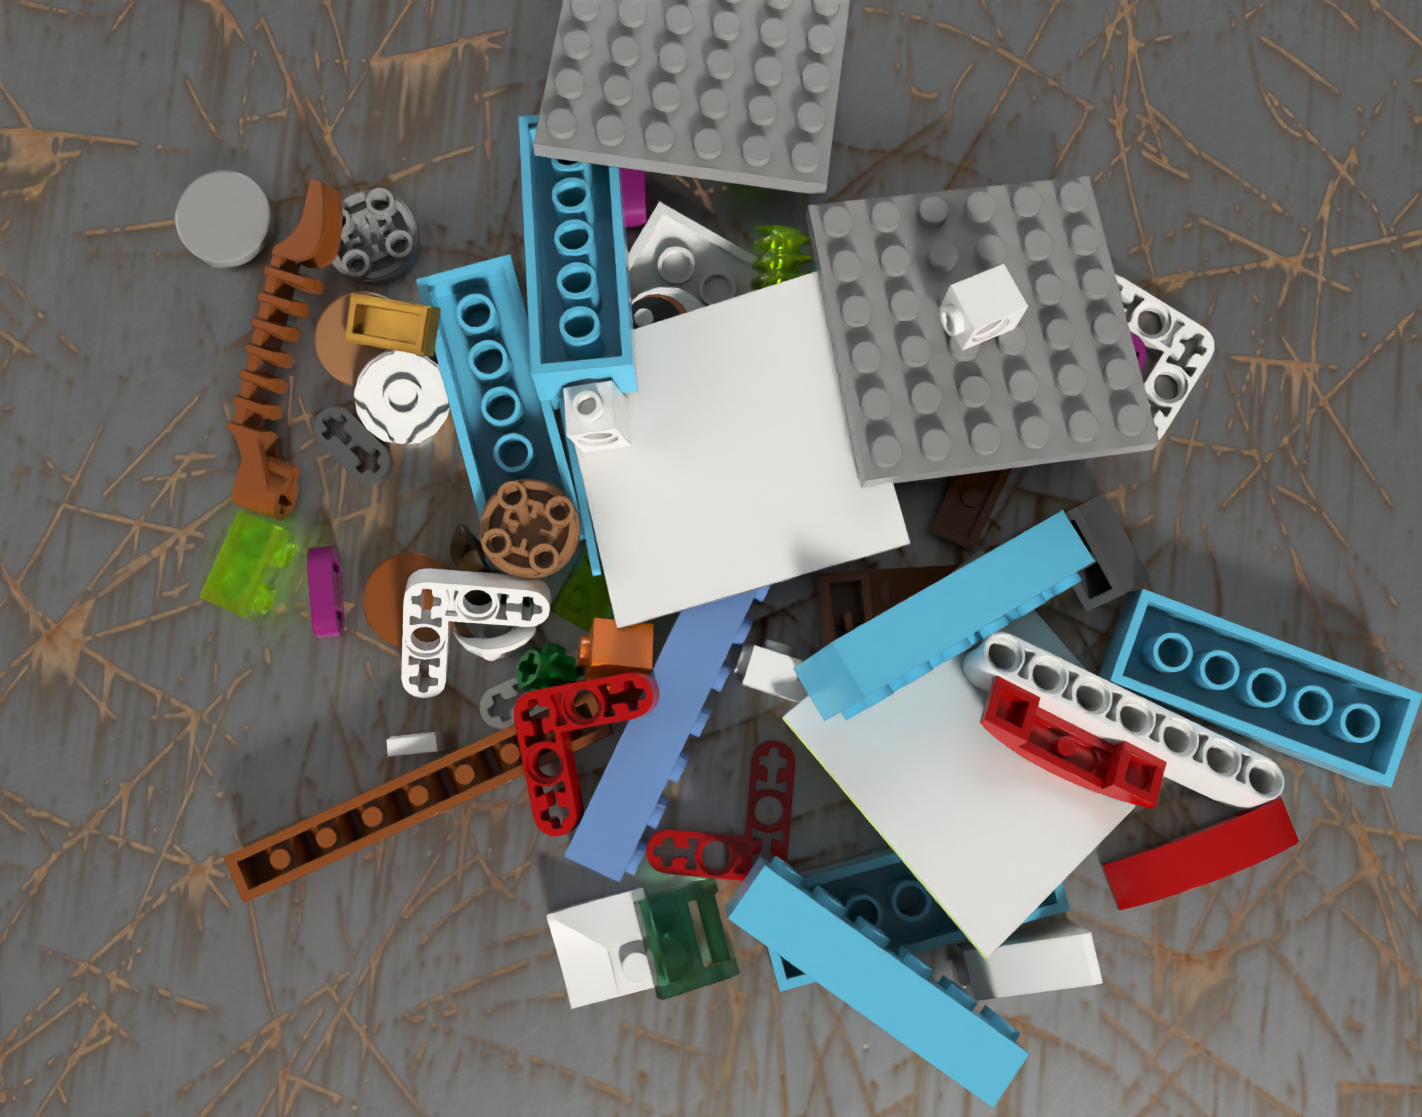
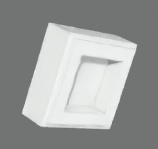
M440 732L391 736L389 739H386L388 757L445 750L444 737Z

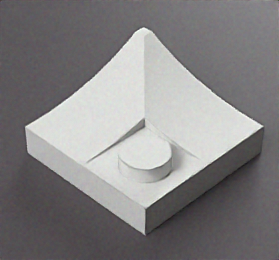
M644 886L606 895L546 914L571 1009L667 984Z

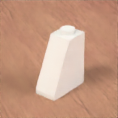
M1069 919L1014 931L988 959H985L970 941L955 944L958 958L951 960L956 984L965 988L969 993L968 995L976 1001L1103 983L1091 932Z

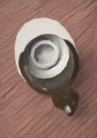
M460 524L456 526L450 543V555L459 571L506 574L488 566L481 542L465 525ZM471 590L464 595L469 603L477 606L488 604L492 600L490 595L482 590ZM501 594V606H506L507 594ZM523 597V606L531 607L533 605L528 597ZM453 622L452 631L459 643L468 651L488 661H495L502 658L508 659L523 649L535 635L537 625L519 627Z

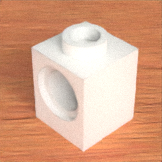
M1002 264L950 285L939 307L940 320L947 334L956 338L963 351L1015 329L1028 305L1006 266Z
M612 380L563 388L566 434L583 453L631 446L628 401Z

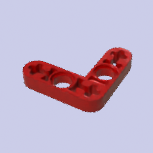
M629 671L540 688L523 694L516 701L514 722L532 814L536 826L543 833L555 837L565 835L580 824L584 815V804L569 731L636 719L650 713L657 706L660 698L658 684L650 674L644 671ZM631 681H633L635 688H644L646 698L638 701V708H636L633 700L612 704L610 694L630 689ZM605 684H609V685H610L609 691H608V689H607V687H606ZM582 689L593 692L598 699V710L592 718L580 715L575 708L574 699L576 694ZM537 702L540 707H548L549 716L542 719V727L539 718H531L529 714V709L535 707ZM611 708L614 710L615 714H611ZM554 731L555 738H548L534 743L533 736ZM543 748L552 749L559 755L561 767L555 776L544 774L538 767L537 757ZM564 781L565 788H561L555 791V793L554 789L544 793L543 786H552ZM556 799L559 807H567L569 811V816L563 818L561 823L558 817H550L549 808L556 805Z
M769 740L759 744L753 751L750 765L745 834L678 828L660 829L651 836L646 849L647 860L651 867L664 874L743 881L755 864V862H751L752 854H760L762 847V837L752 839L753 829L765 833L782 831L781 841L771 838L770 851L773 856H778L787 862L795 775V756L791 748L783 742ZM770 748H778L779 756L787 760L786 767H780L776 771V784L786 782L784 793L772 788L756 790L757 780L767 783L768 770L767 767L759 765L760 756H768ZM771 796L781 802L783 813L776 823L767 825L761 823L756 818L755 807L760 799ZM671 837L674 838L675 847L689 849L688 838L699 839L695 849L697 867H686L688 856L679 855L673 857L672 864L662 863V855L654 853V846L663 845L664 838ZM712 841L723 842L730 849L731 857L726 866L719 869L710 868L702 859L703 849Z

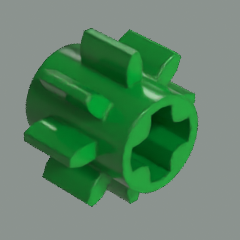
M547 641L543 649L532 646L530 650L521 656L516 667V679L520 684L518 689L528 693L540 688L577 682V669L574 665L575 658L565 655L566 648Z

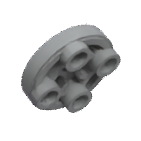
M229 170L206 173L192 181L178 200L175 211V225L178 235L191 253L211 267L222 268L244 264L255 258L274 241V213L271 203L257 183L241 173Z
M384 188L357 191L341 199L343 209L342 236L338 254L332 262L334 267L347 279L368 286L387 284L401 277L415 261L420 245L419 228L409 208L399 198Z

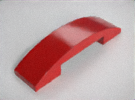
M999 676L993 678L979 723L997 740L1033 764L1083 788L1146 808L1156 807L1166 761L1126 741L1112 745L1038 707L1040 697Z
M1278 796L1276 799L1250 809L1237 811L1234 813V817L1155 847H1143L1101 863V868L1117 909L1121 911L1203 886L1256 865L1299 843L1282 797Z

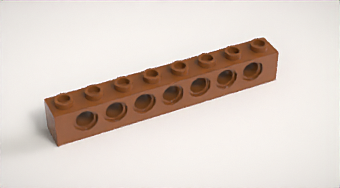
M588 690L575 697L574 705L580 715L592 718L598 710V699L593 692ZM546 709L531 716V718H539L542 727V719L549 716V710ZM610 723L569 731L573 752L615 734ZM515 724L225 856L224 860L242 902L246 903L525 775ZM554 731L533 736L534 743L548 738H555ZM543 748L538 754L537 764L540 768L560 758L554 750Z

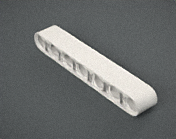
M1005 632L993 633L968 651L964 657L963 670L965 676L976 687L989 693L993 678L999 676L1040 697L1038 707L1106 742L1117 745L1126 741L1166 761L1163 776L1232 809L1239 811L1250 809L1276 799L1283 791L1284 777L1282 771L1271 759L1012 634ZM989 654L995 658L998 667L991 662ZM1033 676L1039 680L1041 688L1036 684ZM1077 697L1082 701L1084 708L1079 704ZM1121 718H1122V720L1125 722L1126 728H1125V726L1122 724Z

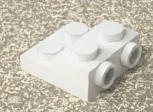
M768 639L764 641L762 647L746 643L742 645L734 670L735 673L742 674L740 685L800 703L808 696L807 691L801 681L797 680L798 676L793 670L794 667L803 661L792 657L795 648Z

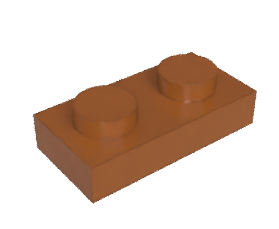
M1012 468L953 476L927 532L968 552H972Z

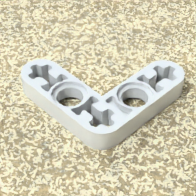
M1115 275L1123 306H1129L1132 301L1138 303V306L1127 317L1130 332L1139 336L1145 345V349L1157 356L1143 382L1149 405L1159 409L1152 416L1158 439L1160 440L1211 359L1215 349L1214 339L1211 333L1200 324L1125 278ZM1151 311L1159 316L1162 327L1158 334L1148 335L1140 330L1138 316L1141 312ZM1190 338L1197 341L1195 350L1200 354L1195 353L1185 361L1182 367L1174 365L1185 351V346L1180 341L1186 342ZM1168 375L1176 381L1178 392L1173 399H1163L1156 394L1154 381L1157 376Z
M432 568L413 572L408 578L403 600L401 680L405 690L414 697L432 698L439 695L444 689L448 671L450 621L532 627L543 623L549 615L551 593L547 584L539 578H520L509 574ZM422 589L432 590L433 602L431 610H422L424 599ZM471 590H482L488 593L492 600L488 604L477 606L469 603L464 595ZM501 594H507L506 606L500 605ZM523 597H533V606H523ZM420 627H429L437 631L440 637L433 642H424L417 639L413 631ZM421 659H430V678L421 677L419 671Z

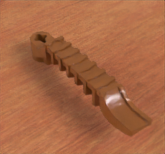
M311 178L304 211L299 224L286 239L274 245L271 264L265 267L264 274L267 276L264 291H260L257 298L261 304L258 316L254 317L251 326L255 328L252 342L248 343L245 348V352L249 355L245 369H241L238 376L242 380L239 395H235L232 401L236 409L233 421H228L226 429L233 431L242 455L232 490L233 502L237 506L279 521L286 519L296 505L299 493L297 483L299 467L282 461L279 449L281 437L273 431L264 429L267 419H281L284 412L278 405L268 401L271 392L284 394L287 393L289 387L286 381L275 377L277 366L290 368L295 360L289 353L281 351L283 340L298 342L301 333L295 327L287 325L289 314L299 318H308L311 311L306 303L293 299L295 289L314 295H321L325 288L319 279L299 273L300 266L309 269H322L330 265L338 254L342 236L343 209L341 193L323 182Z

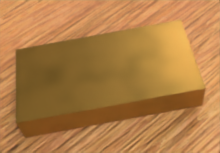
M351 293L344 341L434 357L441 308Z

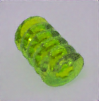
M760 225L754 228L756 233L763 237L755 240L753 243V250L762 255V257L756 258L752 262L751 268L753 271L762 275L751 280L750 288L753 291L806 275L799 271V266L812 263L813 257L800 252V247L811 244L809 235L802 233L800 229L781 225Z

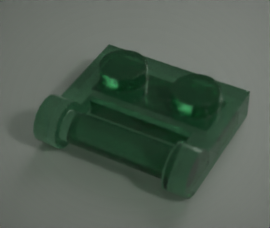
M716 878L701 879L685 886L633 901L657 999L666 1000L740 974L737 959L731 958L715 897V894L719 892ZM696 900L712 960V964L704 967L688 905V902Z

